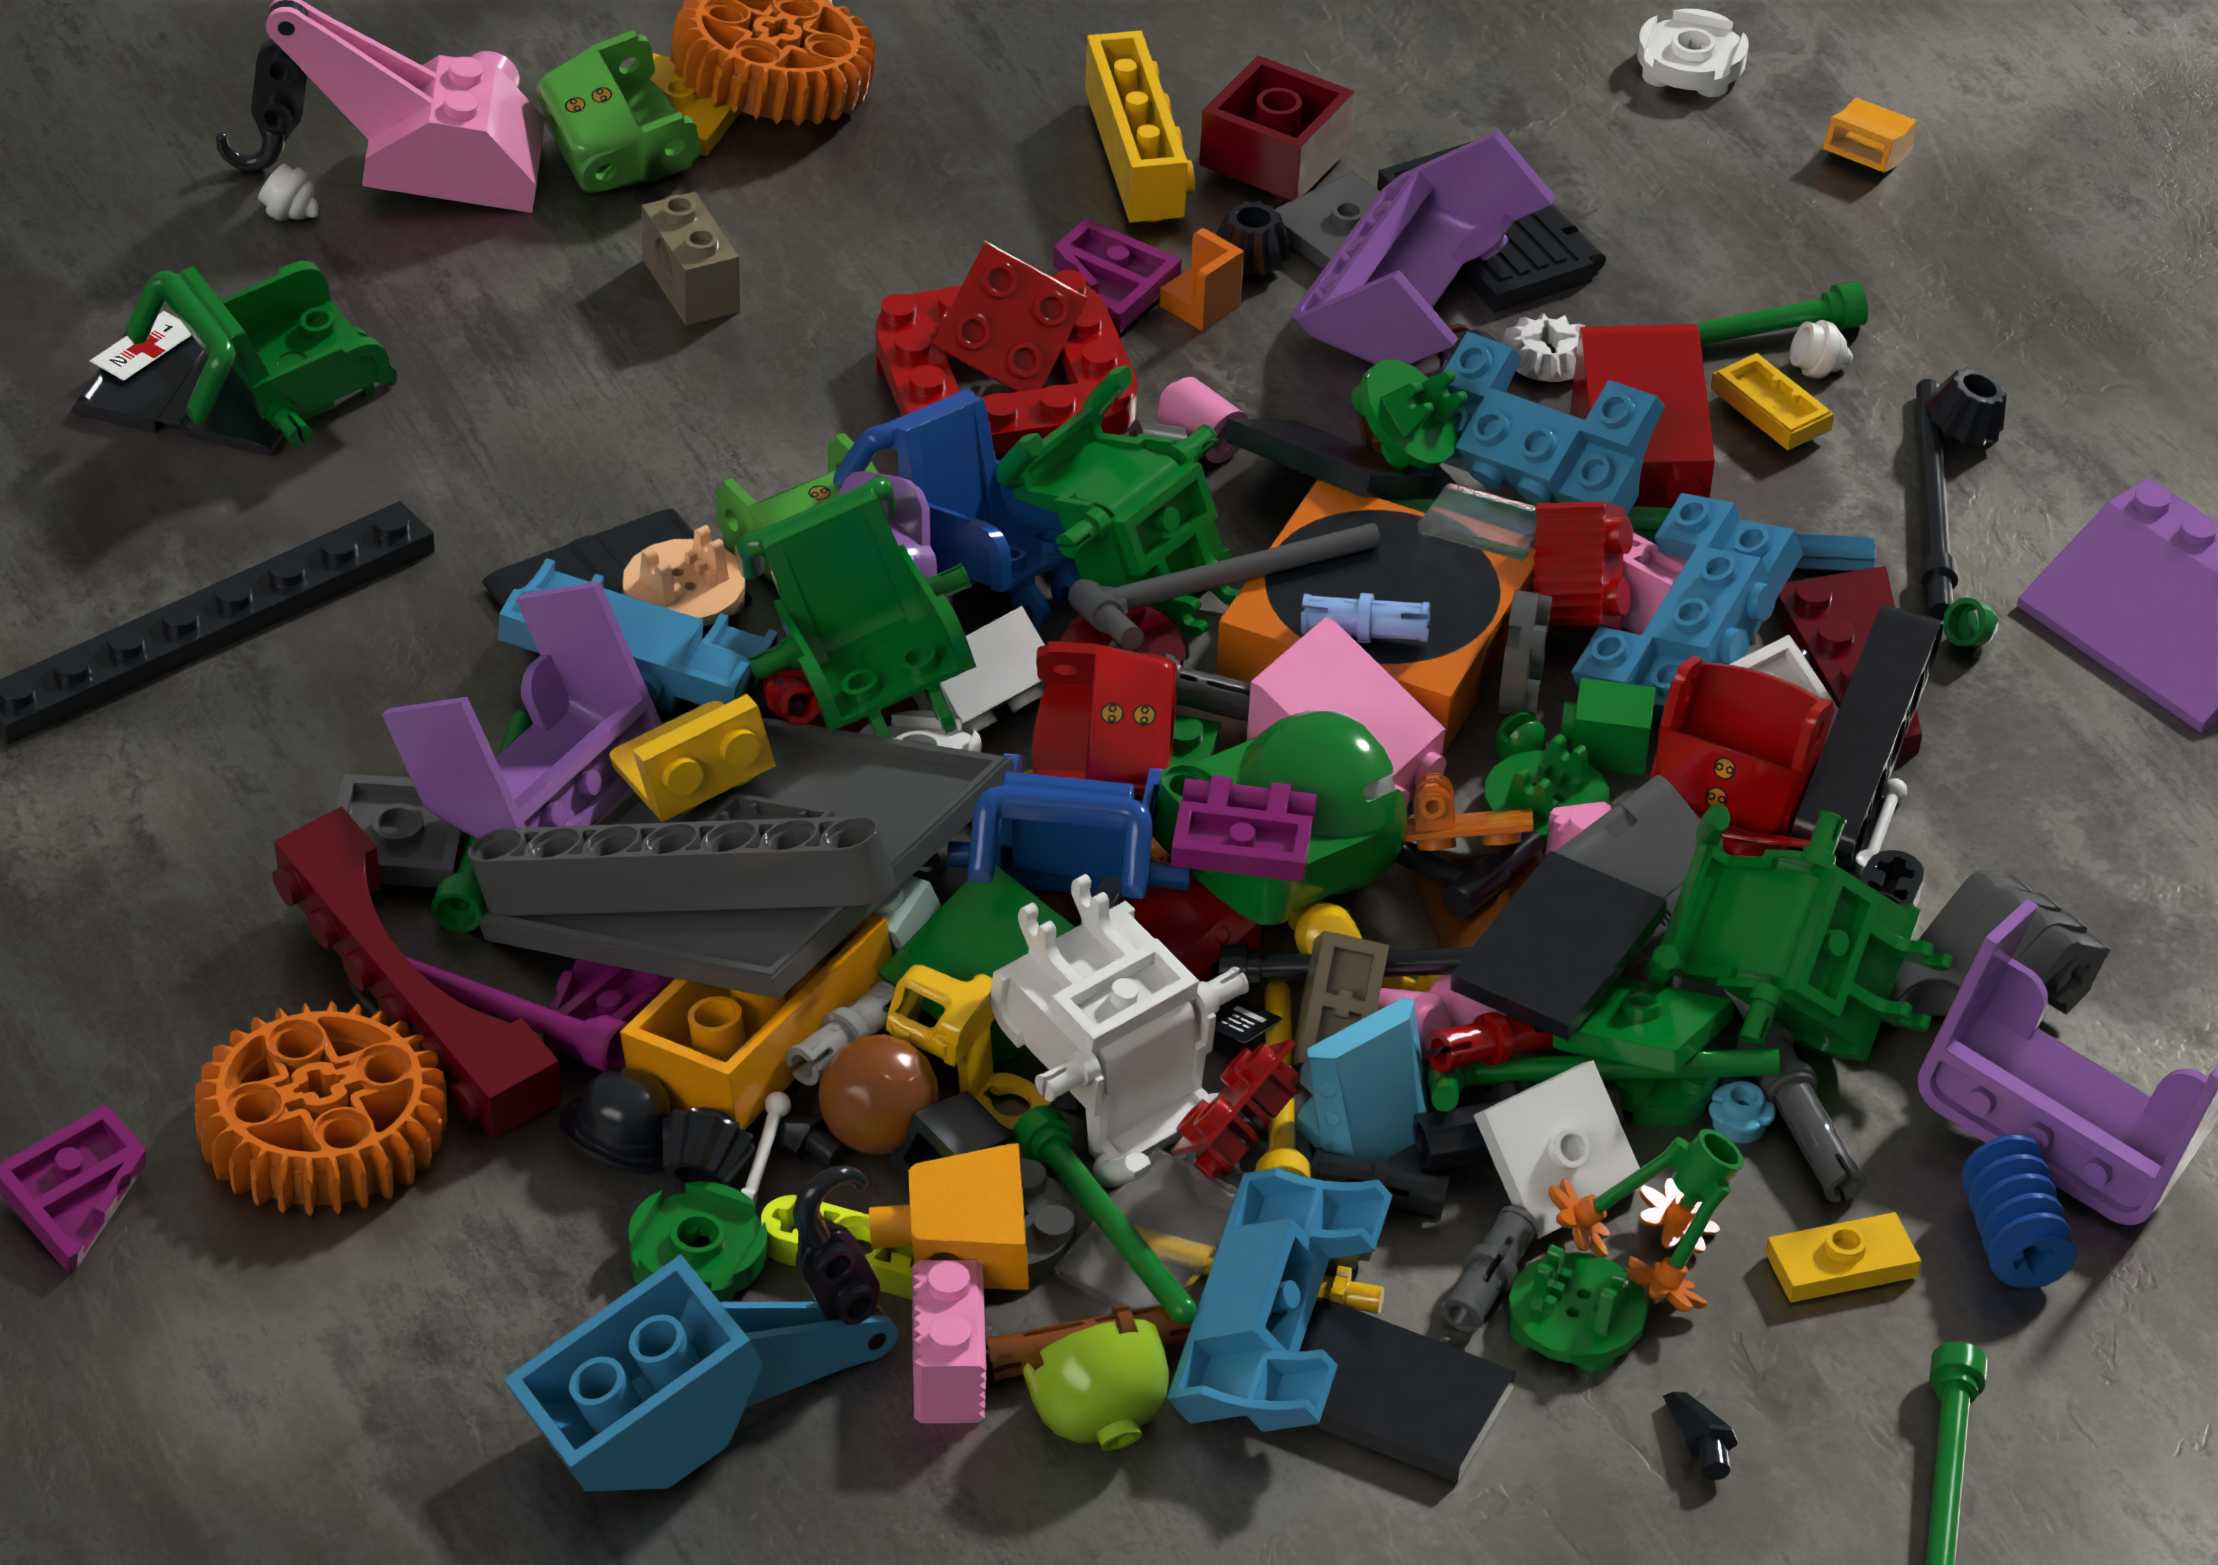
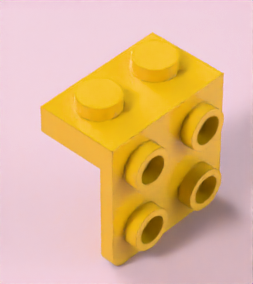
M748 694L725 705L720 701L705 703L615 747L609 754L613 768L661 822L677 815L686 814L697 805L733 787L745 785L755 776L776 767L759 707Z

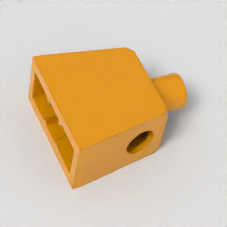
M1019 1143L916 1163L908 1170L910 1204L869 1207L872 1249L913 1246L914 1264L920 1260H977L983 1265L984 1288L1029 1289Z

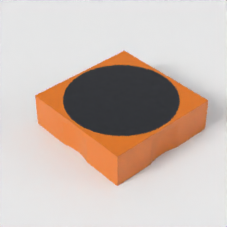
M1317 479L1270 548L1370 523H1375L1379 530L1380 546L1247 580L1219 620L1216 675L1251 683L1254 678L1305 635L1301 634V612H1304V608H1302L1304 594L1359 599L1361 593L1374 594V600L1411 603L1430 602V624L1427 625V629H1429L1427 643L1418 640L1372 637L1371 643L1358 644L1445 728L1443 753H1445L1476 705L1486 676L1504 659L1509 628L1511 627L1509 626L1514 591H1534L1532 581L1535 577L1533 573L1535 548L1377 497H1361ZM1351 636L1357 642V636Z

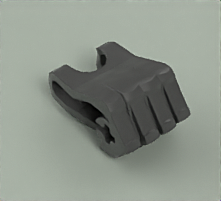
M1982 869L1975 871L1965 880L1917 940L1932 943L1934 945L1933 953L1951 955L1953 960L1949 970L1938 971L1909 961H1902L1889 1000L1912 1005L1911 1013L1947 1016L1985 937L2026 899L2038 905V908L2013 959L2028 967L2040 977L2047 990L2048 1004L2067 1015L2091 990L2092 984L2111 949L2101 939L2087 933V927L2080 919L2065 911L2061 913L2062 908L2053 899L2040 892L2035 894L2026 883L2013 876L1996 875ZM1889 1023L1893 1027L1903 1028L1901 1026Z

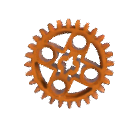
M684 0L682 9L678 10L677 18L674 21L671 38L670 61L674 64V72L678 77H683V84L687 88H696V95L700 99L711 97L715 108L728 106L732 108L734 116L744 112L754 115L755 122L759 117L773 119L776 125L781 120H792L799 126L804 119H809L818 125L822 122L824 116L834 121L839 119L841 113H852L855 106L863 103L865 95L869 92L876 64L874 63L876 43L872 39V32L868 27H863L862 19L859 16H850L849 9L846 6L834 7L832 0Z
M331 1001L326 1011L311 1012L309 1006L304 1002L301 1013L287 1016L281 1008H277L275 1021L265 1023L261 1019L253 1017L250 1023L251 1033L249 1034L237 1029L232 1030L229 1036V1046H215L212 1053V1062H207L201 1066L200 1082L195 1085L194 1101L196 1112H194L196 1136H198L199 1143L201 1144L204 1160L206 1163L213 1165L217 1180H230V1185L235 1195H242L252 1190V1197L256 1206H262L273 1198L278 1200V1208L282 1214L286 1213L293 1204H301L305 1206L306 1213L310 1217L318 1205H332L337 1215H339L342 1209V1203L355 1200L363 1209H366L369 1204L368 1195L378 1193L386 1199H391L394 1181L405 1186L413 1185L415 1169L423 1171L429 1169L432 1153L441 1150L448 1113L444 1073L435 1068L438 1064L437 1053L430 1050L421 1051L418 1042L424 1036L419 1034L410 1036L407 1022L399 1021L389 1026L388 1016L383 1010H380L371 1018L363 1016V1008L360 1004H356L349 1013L337 1012L336 1005Z

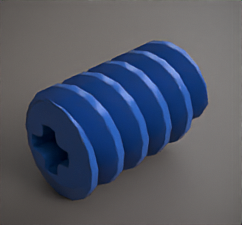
M2005 1135L1992 1139L1978 1147L1966 1160L1961 1177L1963 1189L1968 1195L1970 1209L1975 1215L1977 1230L1982 1237L1983 1248L1988 1254L1991 1271L1998 1280L2012 1287L2025 1289L2045 1287L2061 1279L2074 1264L2077 1257L2076 1245L2070 1242L2071 1230L2068 1223L2064 1220L2063 1207L2057 1200L2056 1187L2050 1181V1171L2043 1160L2041 1146L2035 1139L2024 1135Z

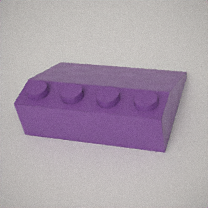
M2148 477L2110 500L2018 597L2017 607L2185 723L2203 733L2218 723V523Z

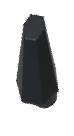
M785 1115L780 1119L771 1149L796 1157L800 1161L812 1154L829 1167H837L844 1160L848 1150L845 1144L828 1133L829 1129L822 1115ZM758 1116L745 1129V1131L752 1134V1142L759 1144L767 1116Z
M1671 1392L1663 1395L1666 1405L1685 1438L1691 1455L1700 1456L1703 1476L1709 1480H1721L1727 1477L1731 1472L1728 1451L1738 1445V1440L1732 1427L1687 1392Z

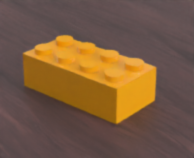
M871 913L780 999L675 978L620 1031L626 1067L642 1070L653 1075L666 1088L671 1098L672 1110L688 1111L693 1107L696 1109L702 1107L713 1108L729 1115L733 1121L739 1122L741 1129L745 1130L765 1110L764 1105L767 1096L774 1091L783 1092L796 1079L792 1072L807 1062L803 1058L795 1065L788 1067L785 1057L787 1050L794 1045L800 1044L821 1028L824 1016L839 1007H849L869 992L875 984L884 981L878 971L892 958L887 919Z

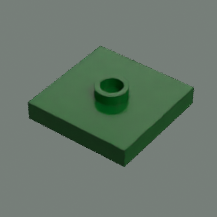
M1618 977L1569 1041L1553 1035V1047L1561 1051L1674 1074L1733 1021V999Z

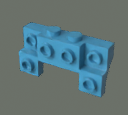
M1467 331L1443 371L1451 370L1455 373V380L1448 385V392L1453 394L1465 391L1468 396L1467 401L1453 415L1458 440L1454 454L1443 463L1469 472L1476 481L1491 489L1499 490L1502 484L1514 488L1523 498L1536 505L1549 502H1609L1625 508V517H1627L1639 496L1642 464L1651 435L1666 408L1660 399L1647 392L1608 380L1584 420L1506 393L1512 377L1523 359L1512 346Z
M1681 493L1654 538L1660 553L1686 559V564L1642 635L1604 627L1597 629L1571 671L1577 687H1580L1581 678L1656 687L1652 721L1660 726L1671 680L1674 679L1681 663L1693 655L1702 658L1704 662L1731 664L1747 655L1749 644L1763 621H1766L1771 616L1777 597L1803 556L1794 529L1741 520L1736 505L1733 502Z
M546 558L534 578L525 587L513 589L499 613L498 640L539 653L516 599L526 593L598 581L604 587V576L595 574L591 582L555 571V561ZM603 588L655 708L673 713L681 699L700 705L711 701H720L725 705L743 696L747 688L755 690L758 682L750 668L747 657H752L777 646L778 631L769 629L766 636L761 637L728 626L729 616L721 613L708 634L702 639V619Z
M1280 1168L1243 1174L1197 1308L1196 1316L1167 1396V1400L1190 1424L1247 1415L1262 1432L1320 1423L1338 1365L1323 1349L1299 1351L1329 1259L1373 1252L1376 1249L1393 1196L1379 1180L1365 1182L1323 1181L1300 1176Z

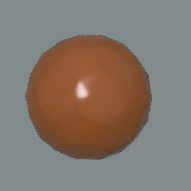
M885 1034L859 1037L840 1048L829 1060L819 1083V1108L829 1131L848 1148L869 1155L892 1154L905 1140L913 1114L939 1101L938 1080L927 1057L910 1042Z

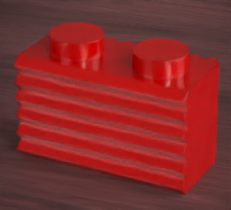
M1609 502L1538 503L1535 508L1537 513L1535 524L1537 528L1534 532L1536 538L1534 548L1536 553L1533 557L1535 562L1533 573L1535 577L1532 583L1534 593L1552 596L1548 631L1559 633L1596 632L1599 627L1621 631V616L1628 613L1631 604L1630 586L1628 581L1623 578V554H1628L1633 544V528L1629 518L1625 517V508Z

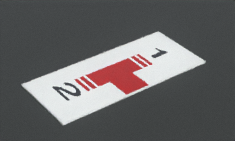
M163 311L158 315L150 335L144 343L134 345L129 337L126 336L91 359L90 362L125 381L192 334L180 319Z

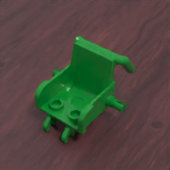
M299 261L288 264L278 269L280 274L221 300L194 266L181 271L180 274L172 271H161L154 274L142 290L127 324L126 335L134 345L144 343L150 335L164 301H166L206 352L209 358L186 406V412L195 425L203 423L208 419L231 367L252 392L259 416L263 420L267 419L274 428L280 429L289 444L296 448L301 447L300 440L306 445L312 437V430L304 421L334 408L335 400L360 389L365 395L371 396L375 392L373 383L378 382L380 385L386 383L388 386H393L397 382V372L390 364L386 350L377 340L368 337L362 328L351 325L331 300L328 281L325 275L312 262Z
M1120 366L1112 369L1090 392L1081 410L1042 439L1039 433L1028 434L1020 438L996 467L997 481L1003 487L1011 488L1014 499L1059 515L1064 533L1058 535L1056 544H1062L1058 549L1064 556L1074 558L1080 578H1090L1100 586H1110L1113 588L1232 558L1230 549L1223 548L1214 522L1218 514L1201 463H1198L1199 458L1219 444V438H1213L1217 436V433L1212 427L1206 424L1201 425L1186 439L1177 441L1172 438L1146 434L1131 437L1103 433L1100 423L1105 413L1132 382V371L1129 366ZM1229 585L1209 589L1228 606L1231 605L1240 592V589H1232ZM1185 595L1146 605L1171 619L1189 636H1201L1209 629V624L1205 620H1196L1190 615L1202 606L1201 601L1196 597Z
M876 476L857 488L764 529L744 534L737 540L735 552L743 578L755 579L762 575L765 568L762 556L768 562L780 599L773 601L787 636L780 639L781 644L752 657L749 656L747 660L757 682L791 666L793 669L801 667L830 732L866 716L873 735L892 738L880 710L924 690L936 720L940 721L944 733L948 734L956 730L957 726L939 683L977 666L959 619L946 597L964 589L972 588V585L962 563L930 578L923 576L904 544L898 546L887 521L896 514L894 489L891 481L883 476Z
M1714 804L1708 808L1697 826L1696 849L1662 942L1655 949L1645 967L1647 979L1656 985H1663L1677 976L1681 979L1719 986L1750 1005L1738 1038L1744 1040L1749 1045L1761 1048L1766 1046V1040L1773 1020L1785 1023L1792 1031L1794 1042L1818 1054L1842 1060L1867 1061L1881 1021L1914 1031H1927L1932 1018L1925 1014L1911 1013L1913 1006L1908 1003L1890 1001L1892 989L1902 961H1909L1933 970L1948 971L1953 957L1946 953H1933L1934 945L1932 943L1910 940L1921 911L1913 904L1895 903L1835 865L1837 858L1834 852L1843 827L1846 825V819L1840 818V815L1833 812L1820 811L1808 846H1804L1802 851L1766 849L1763 856H1729L1722 852V836L1729 826L1730 813L1725 806Z

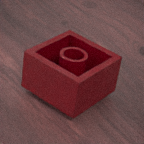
M1257 55L1202 110L1199 165L1221 173L1227 178L1236 179L1271 192L1277 197L1289 200L1299 198L1305 195L1351 147L1356 91Z

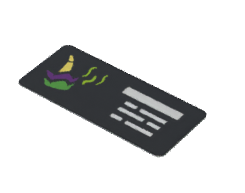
M1235 997L1221 1005L1219 1011L1215 1013V1030L1245 1043L1280 1022L1282 1018L1239 997Z

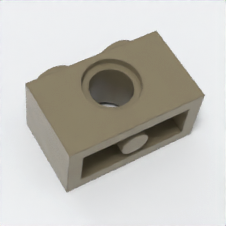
M697 193L672 195L663 200L641 205L643 261L684 324L688 326L739 313V256Z

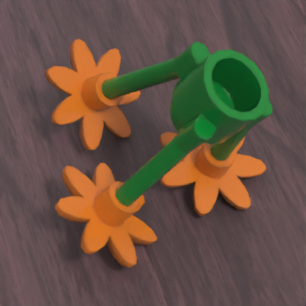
M1703 1129L1699 1131L1690 1143L1680 1137H1676L1662 1154L1598 1197L1591 1194L1579 1200L1576 1191L1566 1178L1561 1180L1559 1188L1555 1185L1548 1188V1195L1560 1210L1556 1216V1222L1563 1228H1573V1240L1578 1250L1587 1251L1591 1249L1597 1256L1606 1257L1608 1251L1602 1239L1609 1237L1610 1232L1600 1221L1606 1218V1210L1641 1187L1639 1190L1640 1197L1650 1209L1641 1212L1639 1221L1649 1227L1664 1226L1661 1241L1665 1248L1671 1249L1678 1243L1680 1238L1681 1241L1671 1258L1665 1257L1662 1263L1655 1262L1653 1268L1641 1260L1630 1256L1628 1264L1631 1268H1628L1626 1273L1629 1274V1280L1633 1283L1649 1288L1648 1295L1651 1299L1662 1300L1667 1297V1300L1677 1310L1685 1313L1689 1312L1692 1308H1706L1708 1304L1706 1300L1692 1292L1696 1287L1695 1284L1685 1280L1689 1272L1685 1264L1692 1252L1701 1254L1705 1251L1706 1246L1702 1235L1713 1236L1719 1232V1226L1710 1219L1717 1207L1731 1192L1729 1182L1742 1169L1744 1160L1739 1149L1731 1140L1715 1130ZM1673 1166L1675 1168L1672 1179L1668 1178L1664 1183L1663 1194L1648 1186H1642L1669 1167Z

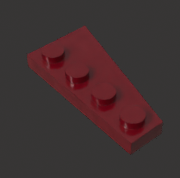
M1886 566L1787 582L1775 601L1774 611L1784 629L1798 648L1804 649L1810 654L1812 658L1811 668L1838 708H1840L1881 605L1895 607ZM1917 708L1898 756L1919 753L1922 730Z

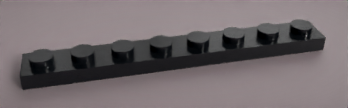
M398 501L0 679V737L7 744H11L435 551L434 532L401 501Z

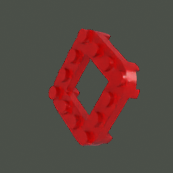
M1062 270L1050 276L1088 297L1078 320L1059 354L1070 384L1051 385L1046 388L1006 394L995 393L980 397L985 400L995 453L1009 451L1020 438L1028 434L1039 433L1042 439L1078 413L1090 392L1112 369L1120 366L1130 367L1132 382L1107 410L1100 425L1103 433L1122 435L1130 428L1133 421L1136 420L1138 393L1136 374L1105 303L1099 294L1086 285V277L1078 271ZM948 286L944 289L909 295L891 294L881 302V312L876 320L875 368L877 372L884 371L901 416L954 395L959 391L945 352L931 344L937 335L935 329L945 312H949L961 286Z

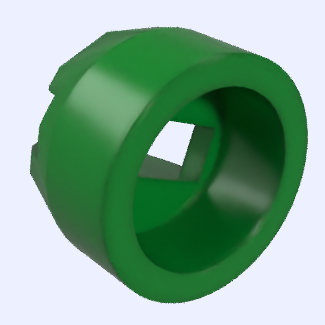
M1968 597L1957 599L1947 608L1943 618V629L1946 637L1958 646L1979 648L1991 642L1997 633L1998 619L1995 611L1981 600ZM1976 609H1977V612H1978V618H1977V616H1976V614H1975V612H1974V610H1976Z
M1515 712L1503 719L1496 734L1495 752L1498 758L1503 761L1514 754L1533 750L1545 751L1547 736L1543 724L1538 722L1537 718L1528 712Z

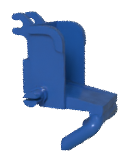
M961 389L947 398L865 430L857 438L837 468L833 477V484L842 486L844 480L853 472H865L878 451L887 448L897 451L898 477L911 480L923 491L930 508V546L935 554L937 574L962 563L971 585L980 582L990 586L992 591H1006L1011 598L1012 611L1022 606L1029 617L1030 606L1033 611V625L1036 628L1047 625L1050 621V607L1036 586L1035 577L1043 573L1047 574L1051 581L1052 597L1056 603L1068 599L1069 588L1081 578L1075 567L1074 558L1064 556L1058 549L1062 544H1056L1058 535L1064 533L1059 515L1014 499L1011 488L1003 487L997 481L996 467L1000 461L996 460L985 400L977 397L971 390Z
M1004 753V756L1012 758L1016 772H1005L1002 786L985 790L977 799L973 813L971 842L954 841L951 839L947 848L946 866L968 868V881L990 883L994 878L996 864L1026 889L1071 893L1073 880L1084 874H1087L1091 879V895L1095 894L1104 876L1121 878L1122 897H1128L1132 900L1133 898L1144 899L1150 887L1185 890V892H1189L1191 868L1171 866L1170 862L1153 861V857L1150 856L1153 832L1152 815L1160 777L1163 770H1165L1159 768H1150L1143 800H1135L1133 784L1022 773V755Z

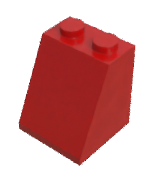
M1698 324L1580 327L1570 415L1585 420L1608 380L1655 395L1666 407L1656 424L1645 452L1640 475L1639 496L1633 506L1672 508L1681 493L1710 498L1715 457Z

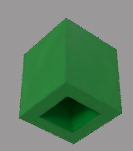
M1581 678L1577 703L1565 702L1561 734L1566 740H1572L1571 752L1578 745H1583L1588 751V764L1595 769L1645 775L1656 687Z

